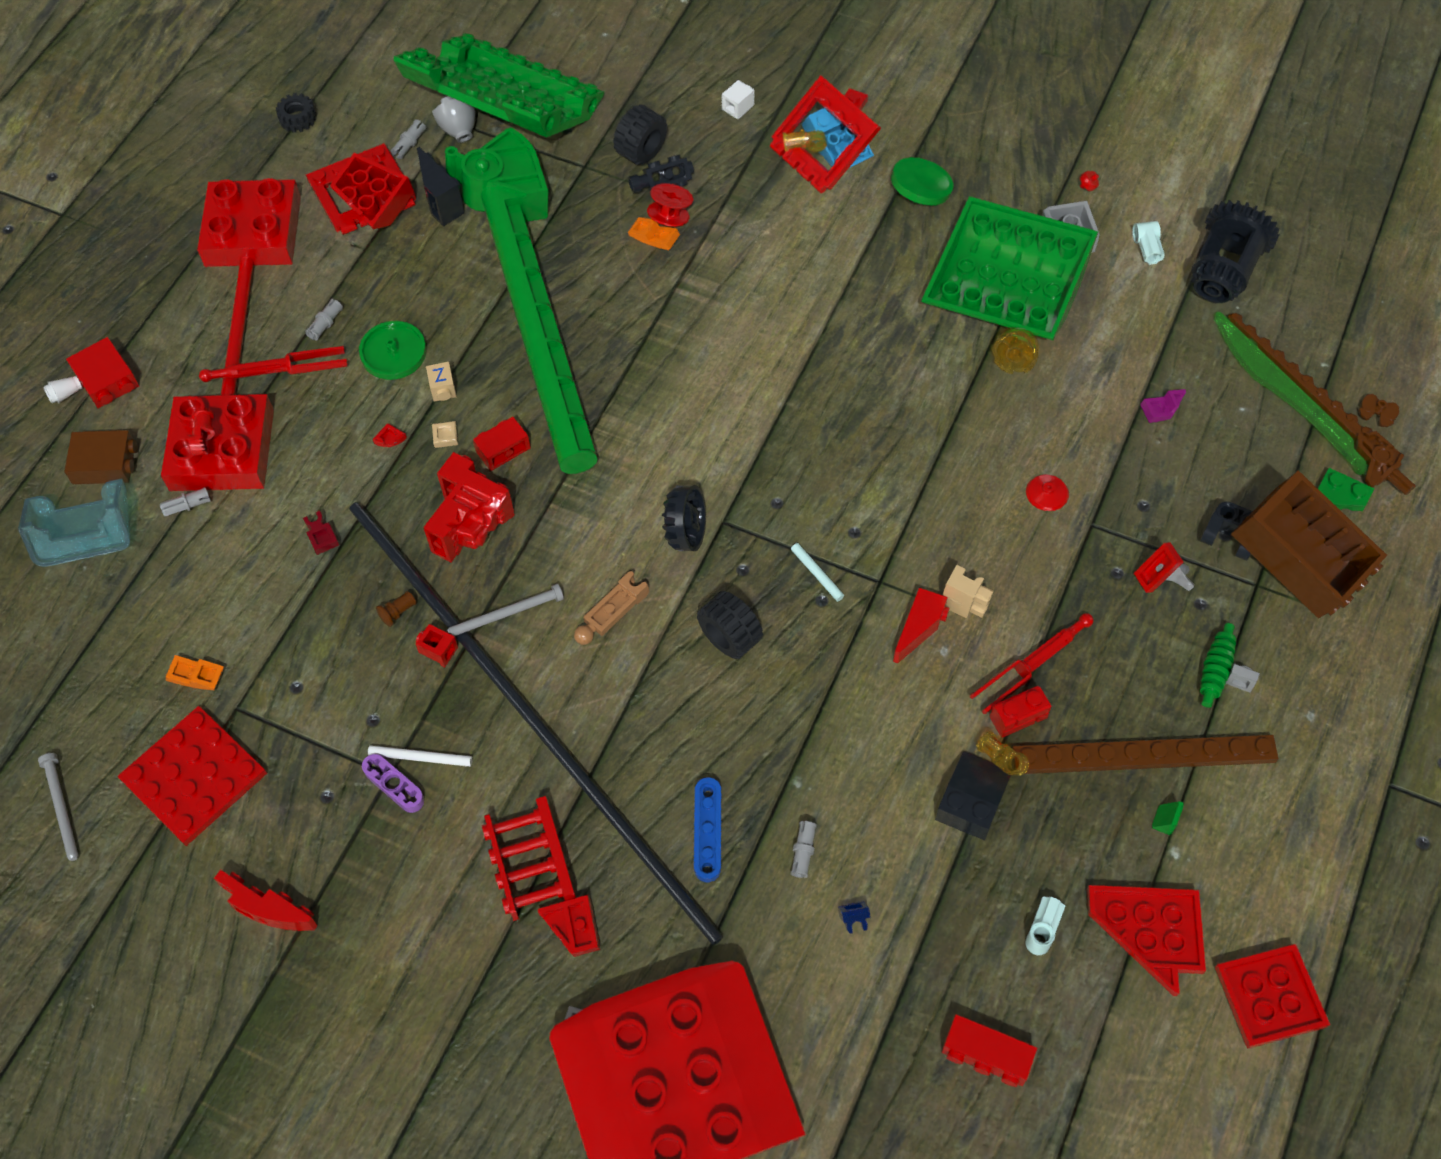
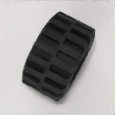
M635 105L627 111L617 126L613 139L614 149L636 165L642 166L650 162L659 152L665 141L668 128L667 120L645 105Z
M720 591L697 612V620L705 636L718 650L733 659L743 657L763 637V630L756 615L748 605L730 592Z

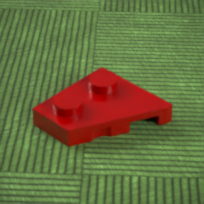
M588 895L538 909L539 915L574 957L600 950L591 899Z

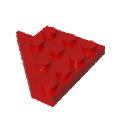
M1088 886V915L1172 996H1178L1180 993L1178 973L1204 974L1206 972L1199 890Z

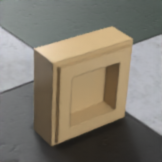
M455 421L432 424L435 448L458 445Z

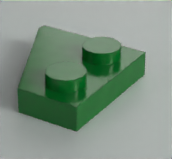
M1328 468L1318 487V490L1339 510L1349 509L1351 511H1363L1375 489L1331 468Z

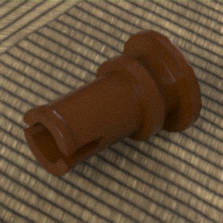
M406 591L393 602L385 603L384 608L378 605L376 611L384 624L392 627V620L399 619L400 614L416 605V600L410 592Z

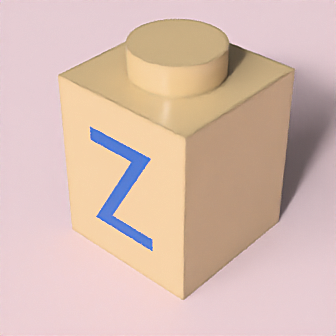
M449 362L426 366L434 402L457 397Z

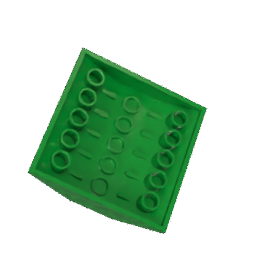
M969 196L923 295L922 302L1054 340L1068 316L1081 285L1098 231Z

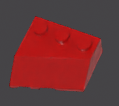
M356 153L352 154L330 184V187L373 230L390 226L414 193L407 176Z

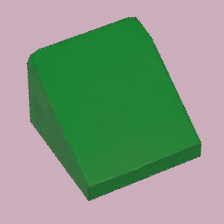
M1178 801L1160 805L1153 820L1152 828L1167 835L1172 834L1178 824L1184 806L1183 802Z

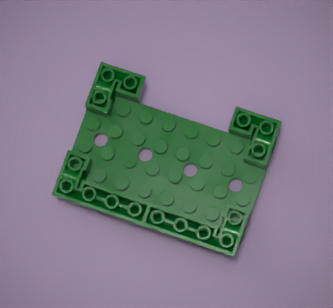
M468 33L442 41L441 53L437 58L435 55L428 53L427 49L417 47L412 51H404L402 54L394 56L393 59L404 78L544 137H550L590 120L604 96V91L597 89V86L594 84L582 83L577 77L565 76L560 70L548 69L540 62L526 60L527 58L523 55H514L509 53V50L506 48L494 47L491 42L477 40L474 35Z

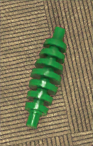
M1225 623L1223 632L1216 634L1204 660L1200 693L1204 695L1201 704L1207 708L1212 707L1214 698L1221 696L1222 689H1224L1233 667L1237 639L1233 635L1235 626L1231 623Z

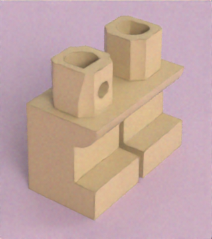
M956 565L943 593V596L948 597L946 607H949L950 611L965 618L968 617L970 612L982 618L989 606V601L994 591L982 586L984 578L980 577L972 580L964 576L965 568Z

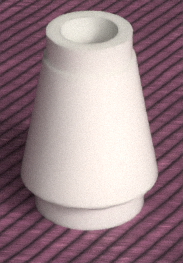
M77 376L50 381L48 385L44 386L45 393L51 403H60L82 389Z

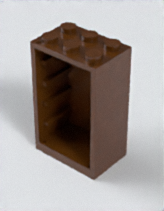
M1299 470L1277 486L1231 533L1318 619L1327 613L1331 616L1340 607H1346L1354 599L1352 594L1355 591L1359 592L1368 584L1367 578L1369 575H1375L1383 567L1381 562L1387 556Z

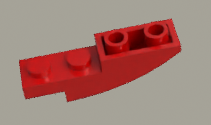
M220 870L214 877L223 889L232 894L227 902L234 910L247 918L264 925L285 930L310 931L315 930L317 924L312 919L314 914L302 905L299 908L291 904L293 900L282 891L276 894L269 889L264 894L255 886H251L249 889L243 885L245 881L234 872L228 875Z

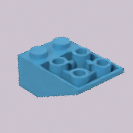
M825 108L809 115L801 124L811 144L831 167L836 163L835 160L848 144L850 145L857 137ZM869 145L866 146L849 168L874 156Z

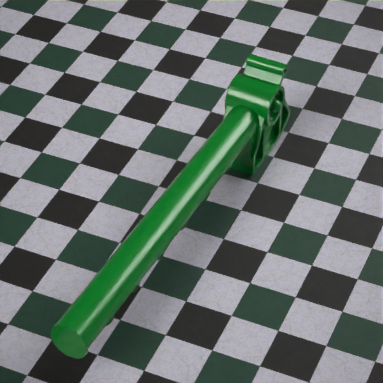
M513 128L505 129L480 149L471 150L465 155L459 153L456 147L449 146L445 149L447 174L451 178H456L459 184L462 185V197L465 204L473 210L485 211L560 470L567 474L587 471L597 463V455L526 225L528 221L548 218V189L536 151L528 139Z

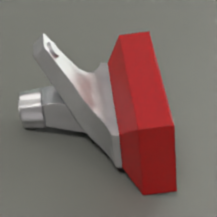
M1171 542L1164 543L1134 572L1146 593L1155 591L1165 580L1173 581L1188 591L1194 587V583L1186 576L1190 571L1189 566L1182 564L1184 562Z

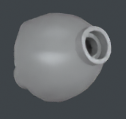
M449 96L441 99V104L432 111L439 127L450 136L455 137L459 143L470 140L473 137L472 129L475 123V108Z

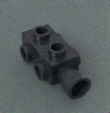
M680 154L668 157V162L660 164V160L648 163V168L642 169L643 175L629 176L628 181L633 194L641 192L646 187L648 191H651L652 187L663 183L682 187L688 185L687 180L692 179L691 174L694 173V167L691 160L687 161L686 157L681 158ZM674 167H677L679 170L677 175H674L672 172ZM654 173H657L659 176L657 181H654L652 178Z

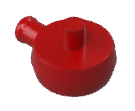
M1094 171L1084 172L1080 176L1081 188H1085L1088 191L1095 190L1099 186L1098 174Z

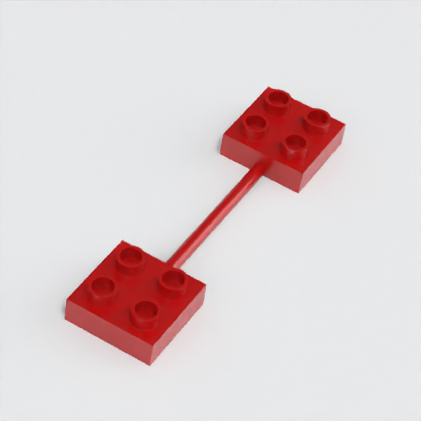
M268 178L252 181L220 180L208 182L197 248L205 267L239 266L224 368L240 363L253 266L293 264L301 201L295 179L276 180ZM223 378L221 395L173 397L161 477L168 490L197 491L204 487L206 490L264 489L274 409L268 395H235L237 378ZM198 408L200 410L202 408L204 410H211L214 414V418L211 421L215 435L207 440L208 451L206 452L208 454L193 457L189 446V435H192L194 428L191 414Z

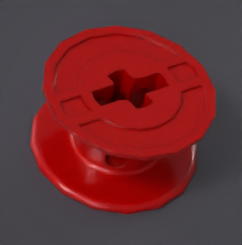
M663 183L652 187L650 194L655 202L648 206V216L653 221L665 226L677 227L686 224L690 216L685 208L692 205L694 200L692 194L687 189L675 184Z

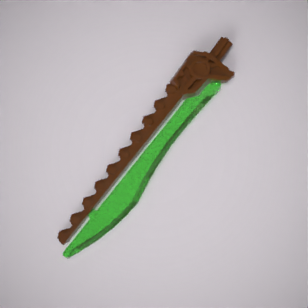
M1221 312L1216 313L1214 321H1216L1226 344L1244 369L1254 380L1271 390L1308 419L1350 462L1353 470L1358 475H1365V482L1368 486L1374 488L1375 485H1380L1388 480L1404 495H1408L1416 487L1413 482L1399 471L1404 455L1396 450L1377 431H1372L1367 426L1362 427L1359 425L1357 415L1344 412L1342 402L1332 401L1328 396L1327 389L1317 388L1314 385L1313 377L1300 373L1298 364L1294 362L1288 363L1285 360L1283 351L1272 349L1269 339L1265 337L1260 338L1257 335L1256 327L1246 326L1243 323L1242 315L1238 313L1229 314L1228 320Z

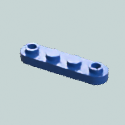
M703 778L695 786L694 872L696 877L702 882H713L721 873V786L713 778ZM711 791L713 795L706 797L704 792ZM710 866L713 870L710 873H705L703 868Z

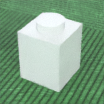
M739 80L722 94V110L736 119H739L754 106V89Z

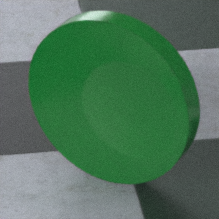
M916 157L901 159L895 164L891 173V182L895 189L907 199L919 204H942L949 199L953 190V180L942 167L926 159Z
M388 321L374 326L364 335L359 346V355L364 368L371 375L386 380L400 379L414 373L424 362L427 353L422 333L412 324L403 321Z

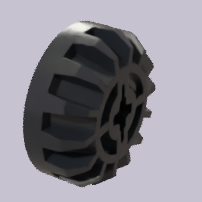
M677 485L666 495L667 500L663 503L665 513H662V516L664 517L665 524L662 525V529L666 530L664 538L675 550L697 551L702 545L706 529L704 496L697 485Z

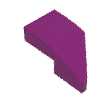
M1186 390L1168 391L1164 397L1144 399L1140 405L1148 422L1154 423L1171 419L1186 394Z

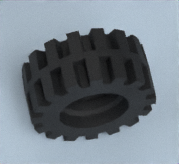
M293 93V96L289 94L286 95L287 98H281V102L277 103L276 113L283 129L285 128L288 132L292 130V133H296L297 130L303 132V129L308 130L310 129L309 126L314 125L317 115L314 104L307 95L304 97V94L300 93V95H297V93ZM302 111L299 114L291 115L294 112Z

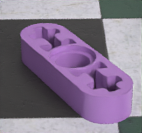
M372 754L363 760L362 770L365 776L403 810L413 813L423 807L424 797L421 790L382 756ZM372 764L379 765L384 774L380 776L376 770H371L370 766ZM396 777L400 779V784L397 788L389 789L386 787V783L390 778ZM404 790L411 797L415 796L416 802H408L405 795L402 794Z

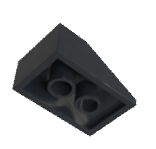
M963 751L941 800L935 820L985 841L1013 771Z

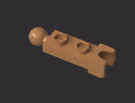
M629 571L618 581L619 584L583 617L587 626L582 625L575 630L574 639L581 645L591 643L595 631L603 636L635 604L638 605L648 595V584L642 582L640 585L634 586V573Z

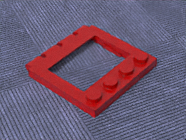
M820 75L772 135L774 140L771 142L770 148L779 156H782L816 190L823 193L827 188L831 190L880 131L881 127ZM817 101L857 136L835 160L836 163L830 170L826 169L790 136Z
M384 143L358 153L367 159L402 174ZM350 157L306 174L308 183L336 233L341 231L343 235L357 230V224L361 228L368 225L353 209L340 214L332 197L326 190ZM414 193L401 211L415 206L414 201L416 197Z

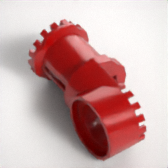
M198 408L191 414L194 428L192 435H189V446L193 457L208 454L206 452L208 451L207 440L215 435L211 421L214 418L213 412L208 409L204 410L202 408L200 410Z

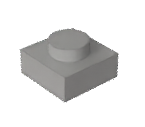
M1234 664L1226 684L1250 693L1260 673L1253 671L1247 666Z

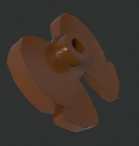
M1368 394L1361 402L1358 412L1364 420H1369L1374 413L1380 415L1379 425L1381 427H1389L1394 424L1399 414V406L1394 402L1387 403L1385 400H1379L1374 394Z

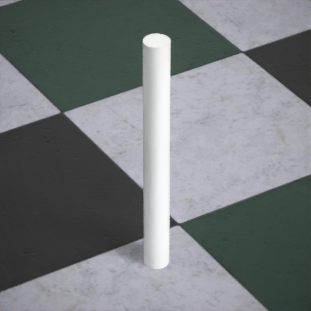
M371 745L368 748V756L378 754L385 758L469 767L472 765V756Z

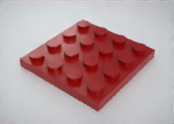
M198 706L117 777L187 846L259 782L267 772Z

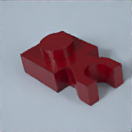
M320 510L315 512L318 519L314 522H310L307 516L303 517L309 529L306 533L316 555L339 546L329 522L324 524Z

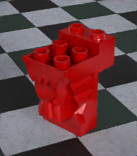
M455 452L451 454L437 472L445 500L423 527L431 552L451 563L460 554L463 546L471 549L483 546L490 531H494L499 523L504 524L515 515L509 489L502 483H495L489 480L480 472L476 473L473 460L466 455L461 456Z

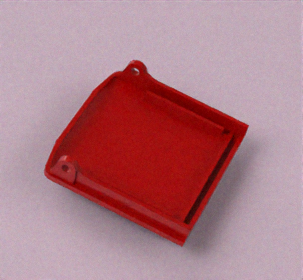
M728 961L689 968L588 1006L555 1025L550 1032L549 1039L588 1159H746L792 1140L794 1142L806 1135L746 972L739 962Z

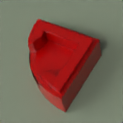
M387 423L373 438V442L377 446L392 447L402 443L407 437L405 433Z

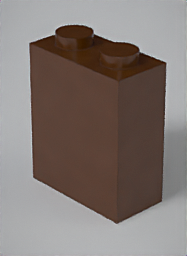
M128 430L71 432L64 472L72 485L129 483L130 475L134 472L133 456L134 453H137V441L132 438Z

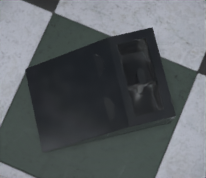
M418 147V158L430 213L444 227L464 214L462 205L464 201L459 191L461 186L456 178H451L447 174L446 169L442 165H438L429 152L426 153L422 148Z

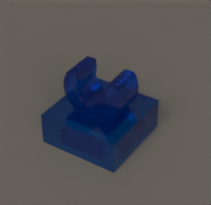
M864 901L838 906L839 917L845 923L849 934L853 933L852 924L856 921L861 922L863 931L867 930L868 924L865 919L871 918L869 907Z

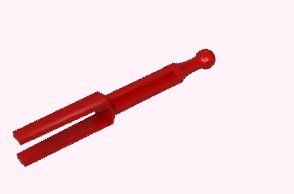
M344 346L292 352L287 353L285 358L234 364L218 370L203 369L199 373V378L203 382H210L212 379L217 378L236 379L285 371L293 375L347 367V360L339 359L291 365L290 363L344 354Z
M1089 613L1082 614L1076 623L1060 630L1026 658L1013 661L974 691L970 698H975L1008 671L1015 668L1023 679L981 711L983 714H987L992 710L994 704L1003 701L1028 682L1032 677V672L1072 642L1078 632L1083 628L1090 627L1094 622L1092 615Z

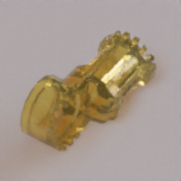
M802 129L800 132L789 134L783 132L785 152L799 147L803 149L808 148L812 152H819L827 146L825 133H822L821 130L820 132L819 130L817 132L815 130L804 132V129Z
M986 732V735L984 734L983 738L980 737L981 740L977 741V750L981 753H986L991 758L992 763L1008 775L1021 776L1028 770L1029 761L1027 756L1022 752H1016L1007 744H1002L996 739V735L993 732ZM1017 756L1019 767L1014 771L1011 767V761Z

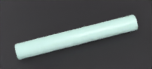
M798 543L794 544L791 547L793 553L837 602L844 597L840 589Z

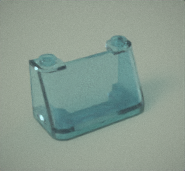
M123 479L112 480L102 486L101 496L103 500L56 510L53 502L44 496L25 499L18 530L33 563L41 567H48L126 549L130 544L131 535L127 493Z

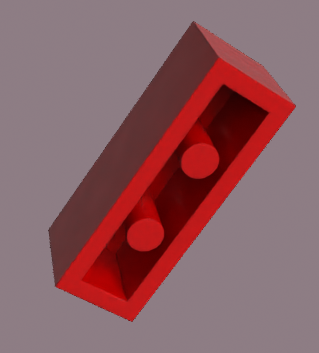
M956 1014L942 1053L946 1054V1058L954 1063L963 1064L965 1062L974 1066L973 1069L980 1074L989 1076L991 1073L1001 1077V1081L1009 1086L1017 1087L1020 1085L1023 1087L1028 1078L1037 1047Z

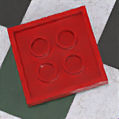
M1296 944L1216 965V972L1247 1049L1324 1029L1330 1025Z

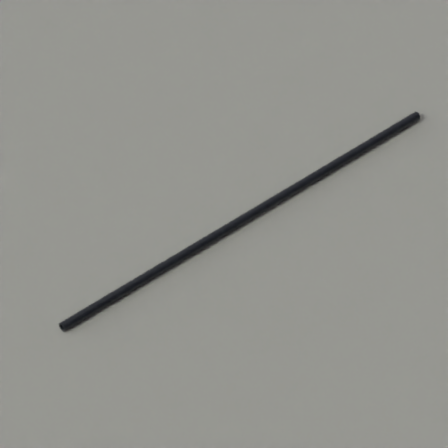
M359 502L353 503L349 508L352 514L447 628L460 624ZM465 632L455 636L713 946L718 944L723 939L722 934L471 635Z

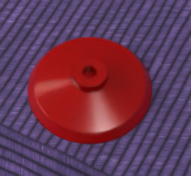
M1044 474L1036 476L1029 481L1026 487V496L1034 507L1043 511H1055L1067 503L1069 490L1060 478Z

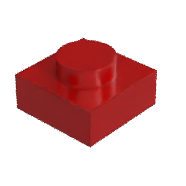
M851 88L844 95L860 110L863 109L868 101L867 94Z

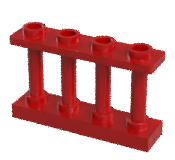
M546 796L536 799L538 808L533 809V813L493 824L490 815L487 814L484 815L486 824L481 825L485 840L491 839L493 848L488 849L492 865H498L499 873L495 874L499 890L504 888L506 897L501 899L505 914L511 913L513 921L519 920L516 908L558 896V898L564 897L565 901L576 898ZM536 822L537 825L543 823L545 832L540 833L539 837L499 848L497 834ZM543 846L544 849L550 847L552 856L548 857L547 861L506 873L503 859ZM551 871V873L557 872L559 881L554 882L555 885L513 898L510 883Z

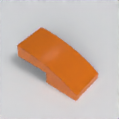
M638 217L628 232L629 236L645 244L666 250L671 249L680 235L677 228L659 226L652 219Z
M175 655L165 678L166 681L183 686L215 690L224 666L202 659L196 662Z

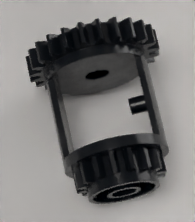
M1228 200L1227 204L1221 201L1219 205L1215 204L1210 209L1205 220V229L1209 230L1208 237L1191 269V282L1194 283L1193 287L1199 296L1213 303H1226L1229 300L1233 301L1234 297L1237 298L1240 293L1245 291L1260 255L1262 256L1264 252L1269 253L1271 249H1274L1280 236L1278 234L1280 228L1276 227L1277 222L1271 221L1272 216H1265V210L1259 212L1257 210L1258 206L1251 208L1248 202L1242 205L1239 200H1237L1236 204H1233L1231 200ZM1221 248L1241 255L1238 263L1220 256Z

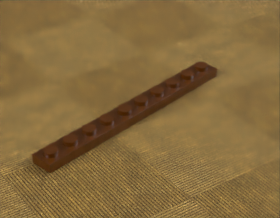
M1274 735L1013 746L1012 748L1015 774L1276 763L1279 759Z

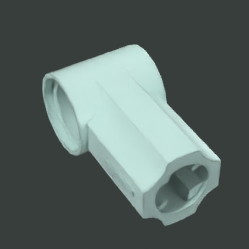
M1158 221L1135 223L1133 225V239L1135 243H1139L1144 261L1149 263V265L1157 264L1165 256L1160 241V225Z
M1042 897L1025 941L1026 947L1031 953L1043 955L1053 943L1065 909V905L1060 900L1053 897ZM1034 935L1043 936L1046 942H1038Z

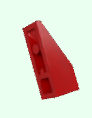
M922 588L918 589L897 644L893 662L899 663L938 630L941 621L946 622L950 610L949 607H946L948 597Z

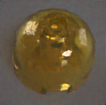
M1013 327L1006 329L997 337L993 345L994 362L1001 370L1009 374H1013V371L1029 372L1034 368L1039 358L1040 345L1036 336L1024 328Z

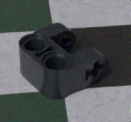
M1232 502L1220 503L1213 513L1200 542L1212 546L1218 532L1233 537L1231 533L1253 511ZM1240 544L1235 556L1247 561L1251 553Z

